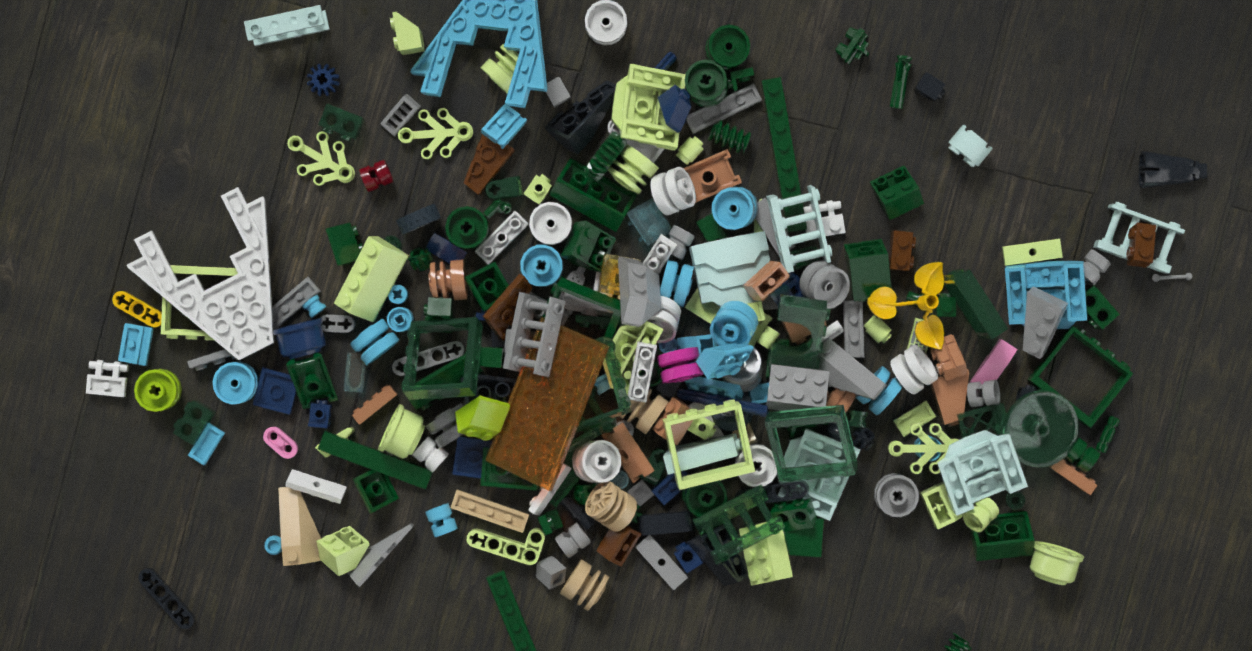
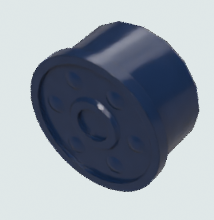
M322 318L273 330V335L277 337L281 355L293 359L320 352L321 347H324L326 344L321 323H323Z

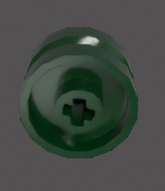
M729 24L720 26L709 36L705 43L704 51L707 60L717 62L727 71L736 68L745 61L749 55L751 45L749 37L744 30Z
M705 59L697 61L689 67L684 81L691 101L700 107L707 108L722 102L728 90L727 77L722 66L713 60Z
M469 206L459 207L452 211L445 225L446 235L449 240L457 247L464 249H473L480 246L486 240L489 233V224L485 215L478 209ZM467 224L471 226V229H469L468 232L464 230V227Z
M719 480L682 489V499L690 512L697 517L704 519L713 518L725 508L727 491Z

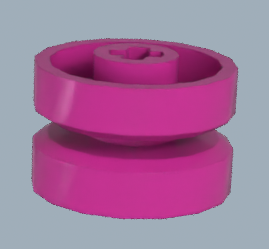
M698 347L679 349L657 356L659 367H672L661 373L663 384L687 381L704 374L697 363L689 364L696 361L700 356Z

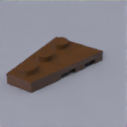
M482 134L464 184L480 196L515 150L508 144L502 149L498 143H494Z
M521 274L514 279L483 315V318L498 339L502 341L506 338V329H508L509 325L512 326L519 292L529 294L532 290V286L526 277Z

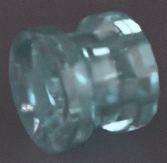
M619 470V473L610 482L624 489L628 484L629 478L625 471Z

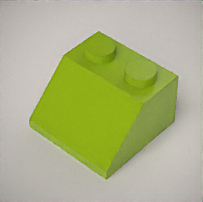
M483 396L477 397L455 412L458 433L465 434L468 437L481 438L482 440L492 439L493 436L500 433L510 404Z

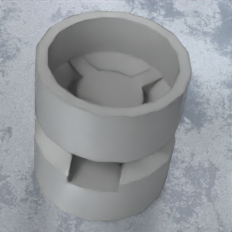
M673 225L669 236L670 240L676 243L677 246L671 255L682 260L687 252L685 247L691 245L695 236Z
M1091 249L1084 257L1086 261L1084 262L1085 281L1095 285L1100 278L1099 273H1105L1111 263L1101 254Z
M997 380L984 381L983 384L981 382L968 383L967 396L970 406L981 407L984 403L987 406L998 405L1000 403V389Z
M578 523L568 528L567 533L562 532L555 537L556 542L568 558L576 554L578 548L583 549L591 543Z

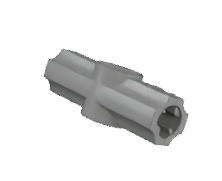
M564 292L562 299L565 301L564 309L578 311L581 314L598 317L599 315L612 318L613 311Z

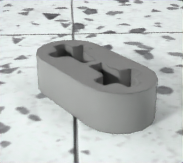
M327 314L320 317L323 321H326L328 317L329 321L335 322V325H330L328 329L326 325L321 323L322 329L325 332L348 333L353 331L356 325L354 318L351 316ZM345 319H348V322L352 323V325L348 327V330H345V326H338L339 322H345Z

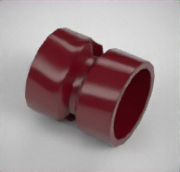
M384 159L374 163L373 167L368 165L359 169L368 192L378 189L380 184L385 186L393 183L392 175Z

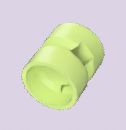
M988 497L975 502L973 505L974 509L965 512L963 515L965 524L975 532H982L999 514L998 506Z

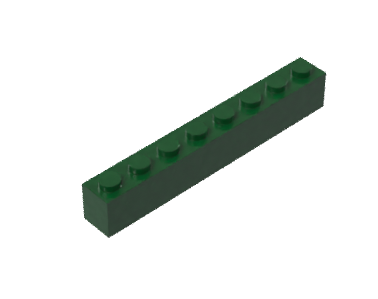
M781 77L762 80L761 88L780 198L783 200L801 195ZM803 203L783 207L785 219L805 214ZM806 221L787 226L786 232L806 230Z

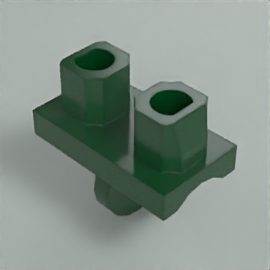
M850 27L845 35L847 39L851 40L850 44L846 46L843 43H839L835 49L836 53L848 65H850L854 58L859 60L862 55L868 57L870 54L866 50L869 43L865 41L868 37L865 34V30L861 28L857 30Z

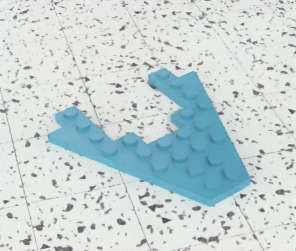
M462 0L411 69L413 75L425 76L421 89L422 94L441 97L456 44L473 46L478 28L508 31L504 48L520 52L505 103L508 106L525 108L530 90L547 92L537 0Z

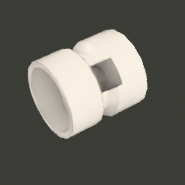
M428 436L413 453V456L420 462L426 461V468L433 473L449 454L443 448H436L437 443Z

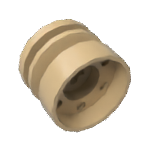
M652 389L648 391L646 403L627 399L619 415L624 418L630 412L631 416L627 420L629 423L637 417L639 420L636 428L644 434H647L669 403L660 395L656 396L653 400L649 399Z
M610 481L598 484L591 491L585 504L587 515L601 522L603 526L613 532L624 529L631 522L637 509L635 498Z
M581 559L560 594L569 600H572L578 594L580 597L577 605L580 606L586 599L587 602L584 609L588 611L600 599L606 588L609 576L605 574L599 581L598 577L601 571L598 570L591 576L589 573L592 565Z

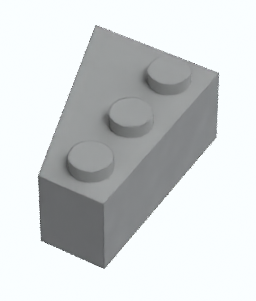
M1034 286L1027 292L1023 351L1041 359L1049 348L1068 303Z

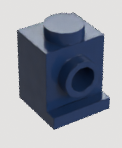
M316 400V403H311L308 426L330 427L332 405L327 404V400ZM318 410L323 412L322 417L316 415Z

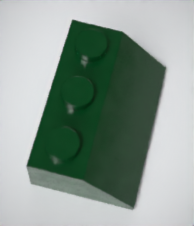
M1027 511L998 514L982 532L971 530L976 561L1030 556L1034 553L1035 540Z

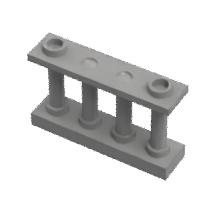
M519 292L503 368L522 372L523 366L534 368L533 374L549 377L565 301L550 297L549 303L537 302L538 297ZM535 309L547 311L544 322L533 321ZM531 328L542 330L540 341L529 340ZM527 347L538 349L536 361L524 359Z

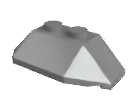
M619 257L621 322L625 325L641 327L661 309L659 275L638 260Z

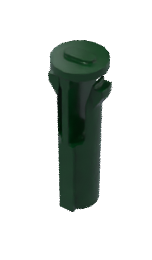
M897 55L898 62H895L896 74L890 107L903 109L908 71L912 65L910 64L912 57Z

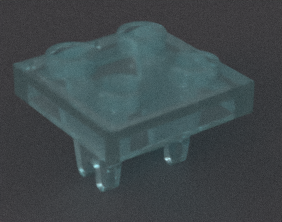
M652 198L627 213L631 220L628 222V225L634 224L641 235L638 239L639 242L644 240L647 246L655 242L661 234L665 236L672 229Z

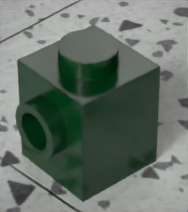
M939 293V304L934 308V315L936 317H956V297H951V293Z

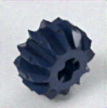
M317 64L318 70L316 71L312 67L311 71L314 74H307V77L312 79L307 82V85H314L311 91H317L318 96L322 95L323 90L324 94L329 96L328 90L330 89L332 92H335L336 90L332 86H339L340 84L334 81L339 78V75L334 74L336 71L334 67L329 70V65L325 64L323 69L321 64ZM323 75H325L328 81L327 83L323 82L324 84L322 85L319 78H323Z

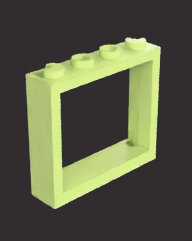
M170 265L173 272L177 274L234 276L238 274L236 268ZM162 297L161 334H166V338L178 339V335H186L185 339L197 340V336H205V340H214L203 330L171 329L172 304Z
M727 400L723 402V405L719 406L710 404L706 405L705 409L702 410L689 409L685 411V414L678 415V413H672L667 415V418L662 419L676 484L679 490L755 472L742 407L738 401ZM734 410L745 462L682 477L671 425Z

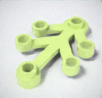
M441 108L438 110L437 116L441 120H446L453 127L445 129L430 116L427 110L423 109L418 113L419 119L427 122L435 130L412 131L409 128H402L398 132V138L406 144L412 142L413 139L434 138L428 147L421 151V156L428 160L432 158L433 152L446 137L454 136L449 144L440 150L442 157L449 158L452 155V150L460 141H467L472 137V126L467 122L459 123L449 114L447 109ZM446 111V117H440V112ZM422 112L428 114L426 119L421 118ZM462 128L467 129L466 135L460 134ZM408 132L410 134L409 139H404L403 134ZM449 149V155L444 156L443 150ZM425 150L430 151L429 157L423 155Z
M321 131L316 136L318 142H320L323 155L306 146L303 139L299 136H292L288 139L289 149L295 152L301 151L318 161L309 165H299L297 167L299 175L306 176L309 172L325 168L335 171L326 175H315L313 182L318 186L337 179L343 183L351 182L354 179L355 170L346 162L344 154L345 145L341 141L333 144V150L337 152L338 165L332 161L327 142L329 136L326 132ZM321 134L326 135V139L324 141H321L319 139V136ZM296 140L300 143L298 147L293 146V142ZM337 144H342L340 151L336 150ZM301 167L306 168V172L304 174L300 173ZM344 170L349 171V175L347 177H344L342 175V172ZM319 176L323 178L320 184L316 182V178Z
M914 423L910 426V432L916 435L925 445H903L899 441H892L888 445L889 453L896 457L903 453L925 452L916 462L910 465V470L914 474L921 473L922 467L937 452H944L936 462H932L929 466V470L932 473L938 474L940 470L933 471L932 466L945 458L949 445L958 441V439H950L941 430L939 424L933 423L929 426V432L937 435L944 443L936 444L922 430L921 425ZM935 425L938 426V432L936 433L932 431V427ZM914 426L919 427V431L917 433L913 432ZM899 445L900 451L894 452V446ZM918 464L919 470L915 472L913 466Z

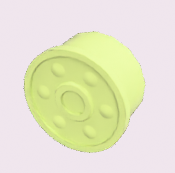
M399 404L384 432L378 450L381 452L385 450L402 459L406 458L408 454L412 455L425 428L423 417L404 409V406Z
M1035 541V550L1030 564V569L1035 573V576L1059 585L1074 582L1080 562H1083L1084 556L1059 545Z

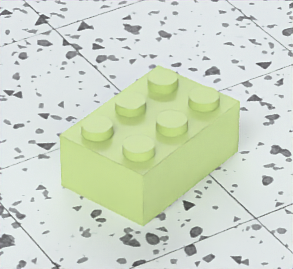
M781 520L739 529L751 586L793 577Z

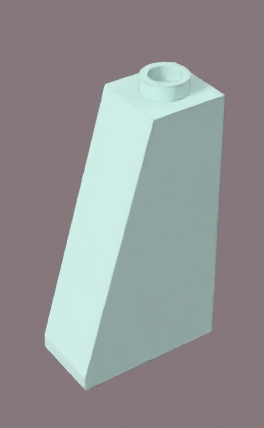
M736 433L675 446L680 471L736 457L742 449L740 438H737ZM668 449L663 458L667 473L673 474L674 470Z

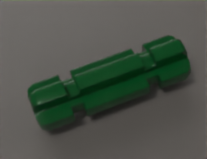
M1109 417L1108 425H1105L1100 437L1101 441L1098 442L1096 450L1106 453L1109 447L1107 445L1108 443L1110 444L1116 431L1115 427L1120 422L1118 418Z

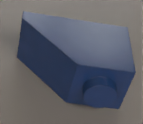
M675 84L660 95L658 100L666 125L679 133L688 116L691 104L689 93L684 88L681 89Z

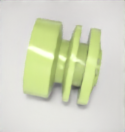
M502 44L500 48L505 55L502 56L496 51L495 55L499 61L496 63L488 59L480 68L508 94L519 54L513 50H506L504 44Z
M627 144L620 153L625 162L622 164L615 160L613 163L619 170L617 171L610 166L607 171L624 188L640 194L642 190L636 186L637 182L645 187L647 184L641 177L645 175L648 178H652L659 168L647 157Z

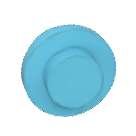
M279 536L267 538L265 550L271 555L281 553V538Z

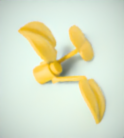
M929 263L917 270L914 283L918 288L922 289L921 292L924 295L920 296L916 301L896 303V294L889 287H880L870 295L867 301L871 312L881 319L894 317L896 315V306L917 304L921 310L926 311L923 321H919L915 327L917 340L925 346L938 350L942 349L944 341L942 322L936 315H928L939 304V299L936 295L942 291L944 286L943 263Z

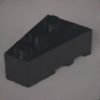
M728 523L714 526L687 541L724 586L738 583L749 577L746 562Z

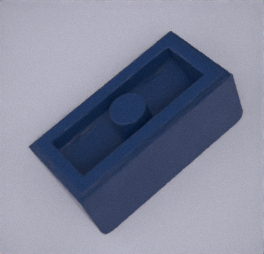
M435 232L426 246L429 252L449 264L453 260H464L468 253Z

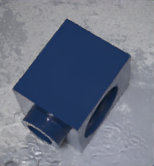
M683 542L675 547L674 555L686 573L703 563L688 543ZM685 551H690L693 557L691 560L685 561L682 559V554Z

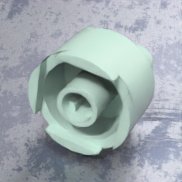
M962 125L948 142L950 144L948 148L956 155L961 153L965 157L963 161L971 167L979 166L993 148L991 146L986 148L985 146L988 143L972 130L965 131L966 126Z

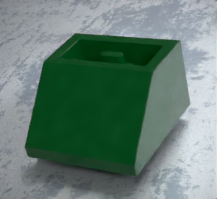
M901 166L870 181L874 193L889 220L924 204L920 188L905 166Z
M588 221L575 222L561 257L574 265L602 273L616 238Z

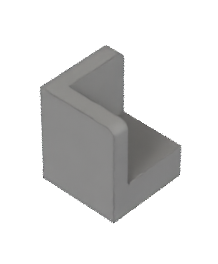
M560 77L547 83L546 94L554 108L571 99Z
M550 556L537 562L536 578L549 590L565 583L566 567L556 558Z

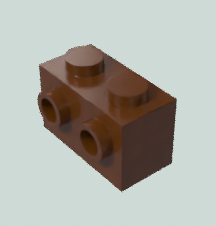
M1137 222L1129 229V247L1126 252V257L1128 258L1127 265L1146 268L1153 263L1156 225Z
M891 231L889 270L910 271V267L913 268L914 256H911L912 248H915L916 237H913V232Z
M630 525L617 532L608 530L596 551L609 561L622 567L641 533Z

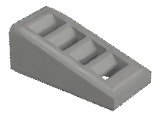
M406 94L380 124L395 137L421 106ZM404 102H406L413 109L410 110L406 105H404ZM401 108V109L404 110L408 115L405 116V115H404L402 112H400L398 109ZM396 114V115H397L399 118H401L403 121L400 122V121H399L398 119H396L393 115ZM388 121H393L398 127H393Z

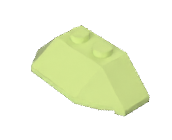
M646 321L641 327L622 325L618 328L602 358L610 388L626 396L628 395L637 341L656 345L664 330L663 328L649 321Z

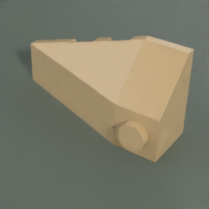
M289 487L278 488L283 566L321 561L317 540L322 538L309 513L301 491Z

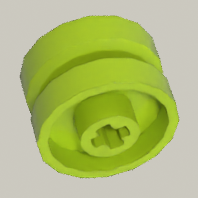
M165 369L146 371L140 375L134 388L135 398L140 406L154 412L167 410L176 405L182 391L181 383L177 376ZM160 387L161 391L157 393L156 388Z

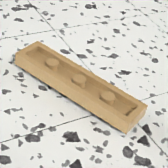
M458 489L450 507L523 533L529 517L527 513Z

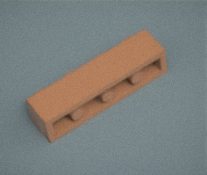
M391 385L384 386L381 389L382 392L374 394L372 400H367L362 404V408L358 407L353 411L354 414L352 416L359 425L398 395Z
M1055 458L1049 467L1091 495L1097 487L1096 481L1092 478H1086V474L1076 471V467L1073 465H1067L1063 458Z

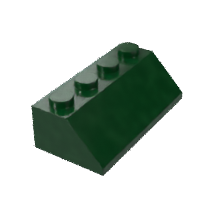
M570 158L549 195L617 232L637 194L604 176L598 181L590 178L584 172L586 166Z
M469 351L403 390V393L416 410L421 408L423 411L432 406L431 401L437 398L440 401L449 396L447 392L451 389L457 391L462 388V377L478 375L484 370L481 366H478L474 353Z

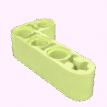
M475 528L468 533L466 540L471 547L520 563L533 565L539 559L545 534L542 529L533 528L530 530L526 542L522 543ZM535 532L540 533L541 541L534 542L531 539V534ZM475 533L478 534V538L484 539L485 536H488L487 540L485 541V546L482 545L483 541L477 540L476 543L473 542V538L471 536H474ZM489 540H498L499 547L496 549L491 548ZM515 545L518 551L516 554H509L507 547ZM533 551L536 554V558L528 560L525 557V553Z

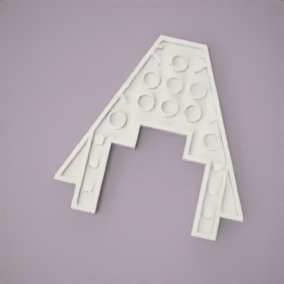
M237 187L221 195V198L247 247L230 256L238 274L207 290H204L196 274L178 282L153 231L134 239L143 257L127 264V267L235 358L241 360L273 344L274 329L265 198L262 196L247 204L240 188Z

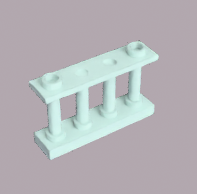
M321 5L244 21L248 41L253 40L255 46L330 30L327 13L325 10H321Z
M812 185L807 186V194L783 200L778 199L774 194L766 196L780 261L788 273L794 272L793 266H795V263L823 257L825 262H831L832 249L830 245H827L818 204L820 194L818 189H815ZM807 201L811 202L813 212L786 219L781 215L783 207ZM815 220L816 231L792 237L786 236L785 229L787 226ZM816 238L819 239L821 249L795 256L793 254L790 255L789 247L792 244Z
M1119 202L1109 204L1108 209L1114 210L1105 238L1096 240L1093 248L1128 260L1126 252L1129 247V229L1137 222L1139 223L1140 220L1156 225V230L1157 227L1168 230L1159 258L1153 259V263L1147 268L1169 274L1172 266L1167 265L1168 261L1166 259L1175 234H1184L1185 232L1184 229L1180 228L1181 225L1174 222L1167 224L1126 209L1127 205ZM1121 214L1132 217L1123 244H1120V247L1113 245L1112 239Z

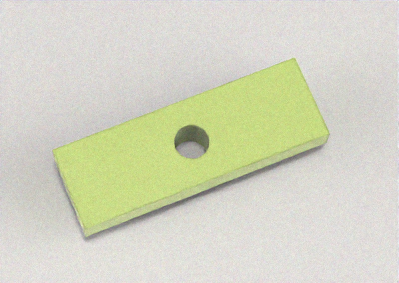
M1060 239L1002 247L1004 266L1063 258ZM1030 249H1033L1035 252L1033 256L1029 254Z

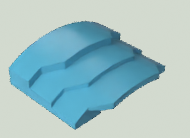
M1046 261L1015 264L1005 267L1009 325L1022 324L1025 326L1027 292L1033 286L1068 303L1057 329H1069L1076 321L1087 320L1084 261Z

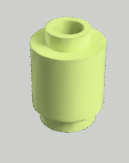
M689 136L678 149L679 152L676 156L688 165L703 151L701 147L703 143L696 136L693 139Z
M873 316L864 325L867 329L866 332L878 344L881 341L885 343L892 336L889 333L892 329L879 317Z

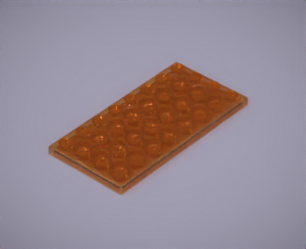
M541 317L540 322H544L545 317ZM560 325L550 376L545 377L533 374L534 368L522 366L508 401L510 404L509 411L500 433L495 435L486 461L548 491H552L609 346ZM536 330L533 337L534 341L541 340L542 330ZM529 348L525 359L536 361L538 349Z

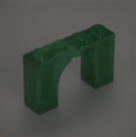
M780 295L777 321L801 324L809 329L812 336L806 343L799 346L771 343L768 370H771V364L813 370L819 369L820 358L817 357L818 353H822L823 350L821 338L826 336L827 325L824 324L825 320H829L830 309H827V301Z

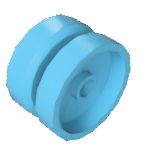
M729 187L721 190L715 196L712 202V214L720 226L736 230L747 227L755 220L758 214V203L751 191L743 187ZM733 205H735V206L737 207V210H736V211H735V209L732 208Z
M535 245L529 248L523 254L520 262L523 276L526 277L530 284L538 287H547L554 284L560 278L563 271V261L560 254L553 247L547 245ZM541 262L545 263V269L543 270L538 267Z
M668 260L660 287V296L670 298L671 292H674L673 301L679 306L684 307L686 297L690 292L694 267L684 264L680 275H677L678 263Z
M740 301L724 303L711 323V337L719 346L732 343L748 345L757 329L758 317L748 304Z
M384 319L366 328L350 343L355 352H360L366 347L368 348L360 357L366 366L387 352L400 340L394 332L382 337L389 329V325Z
M226 363L214 375L213 390L217 397L225 403H245L256 394L259 377L255 369L247 363ZM233 380L238 381L237 386L233 385Z
M883 366L874 375L886 383L887 386L876 399L872 400L856 396V399L862 404L872 400L869 410L875 415L880 414L903 387L896 377L888 381L891 372Z

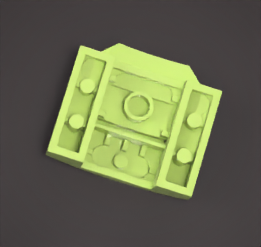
M630 64L628 75L616 83L611 120L620 129V138L675 151L678 148L679 133L666 125L658 97L675 84L679 88L685 89L684 80L686 74Z

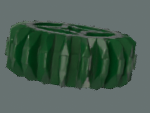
M612 132L589 161L584 172L590 178L596 181L600 180L627 145V141L620 138V134Z

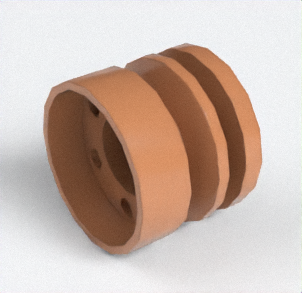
M463 259L450 261L449 270H446L444 262H440L439 271L436 262L430 263L429 286L433 298H440V293L443 294V298H448L449 292H452L454 300L468 299L467 282L464 279L466 277V269Z

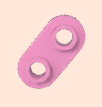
M270 427L265 430L263 435L265 443L280 456L289 459L297 454V443L280 428ZM273 432L277 434L276 440L271 438ZM287 445H290L292 447L291 452L286 451L285 448Z

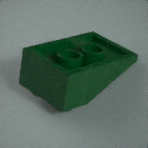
M483 447L481 486L541 490L540 487L543 480L541 451Z

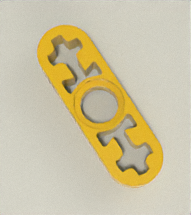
M118 291L113 295L112 301L117 308L151 327L161 326L162 312L125 291ZM123 295H125L124 299L126 301L131 302L132 299L134 301L130 304V306L126 303L119 304L120 300L118 299V296L122 297ZM138 303L144 307V311L140 315L134 312V306ZM146 314H158L160 321L153 324V319L146 316Z

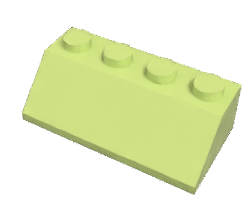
M368 236L334 304L350 314L374 322L409 255L379 236Z

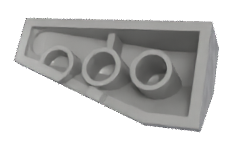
M829 338L826 339L815 353L813 370L829 371L828 387L838 388L844 392H852L855 395L875 400L887 386Z
M410 523L367 548L356 569L347 572L359 587L413 528L414 524Z

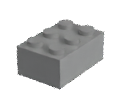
M771 364L766 406H768V409L824 416L829 371Z

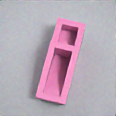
M999 339L969 383L981 382L983 384L984 381L997 380L1018 349Z

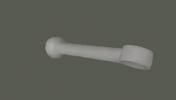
M1186 273V275L1159 276L1158 274H1154L1152 276V280L1154 282H1157L1162 279L1186 278L1187 280H1191L1193 276L1191 273Z

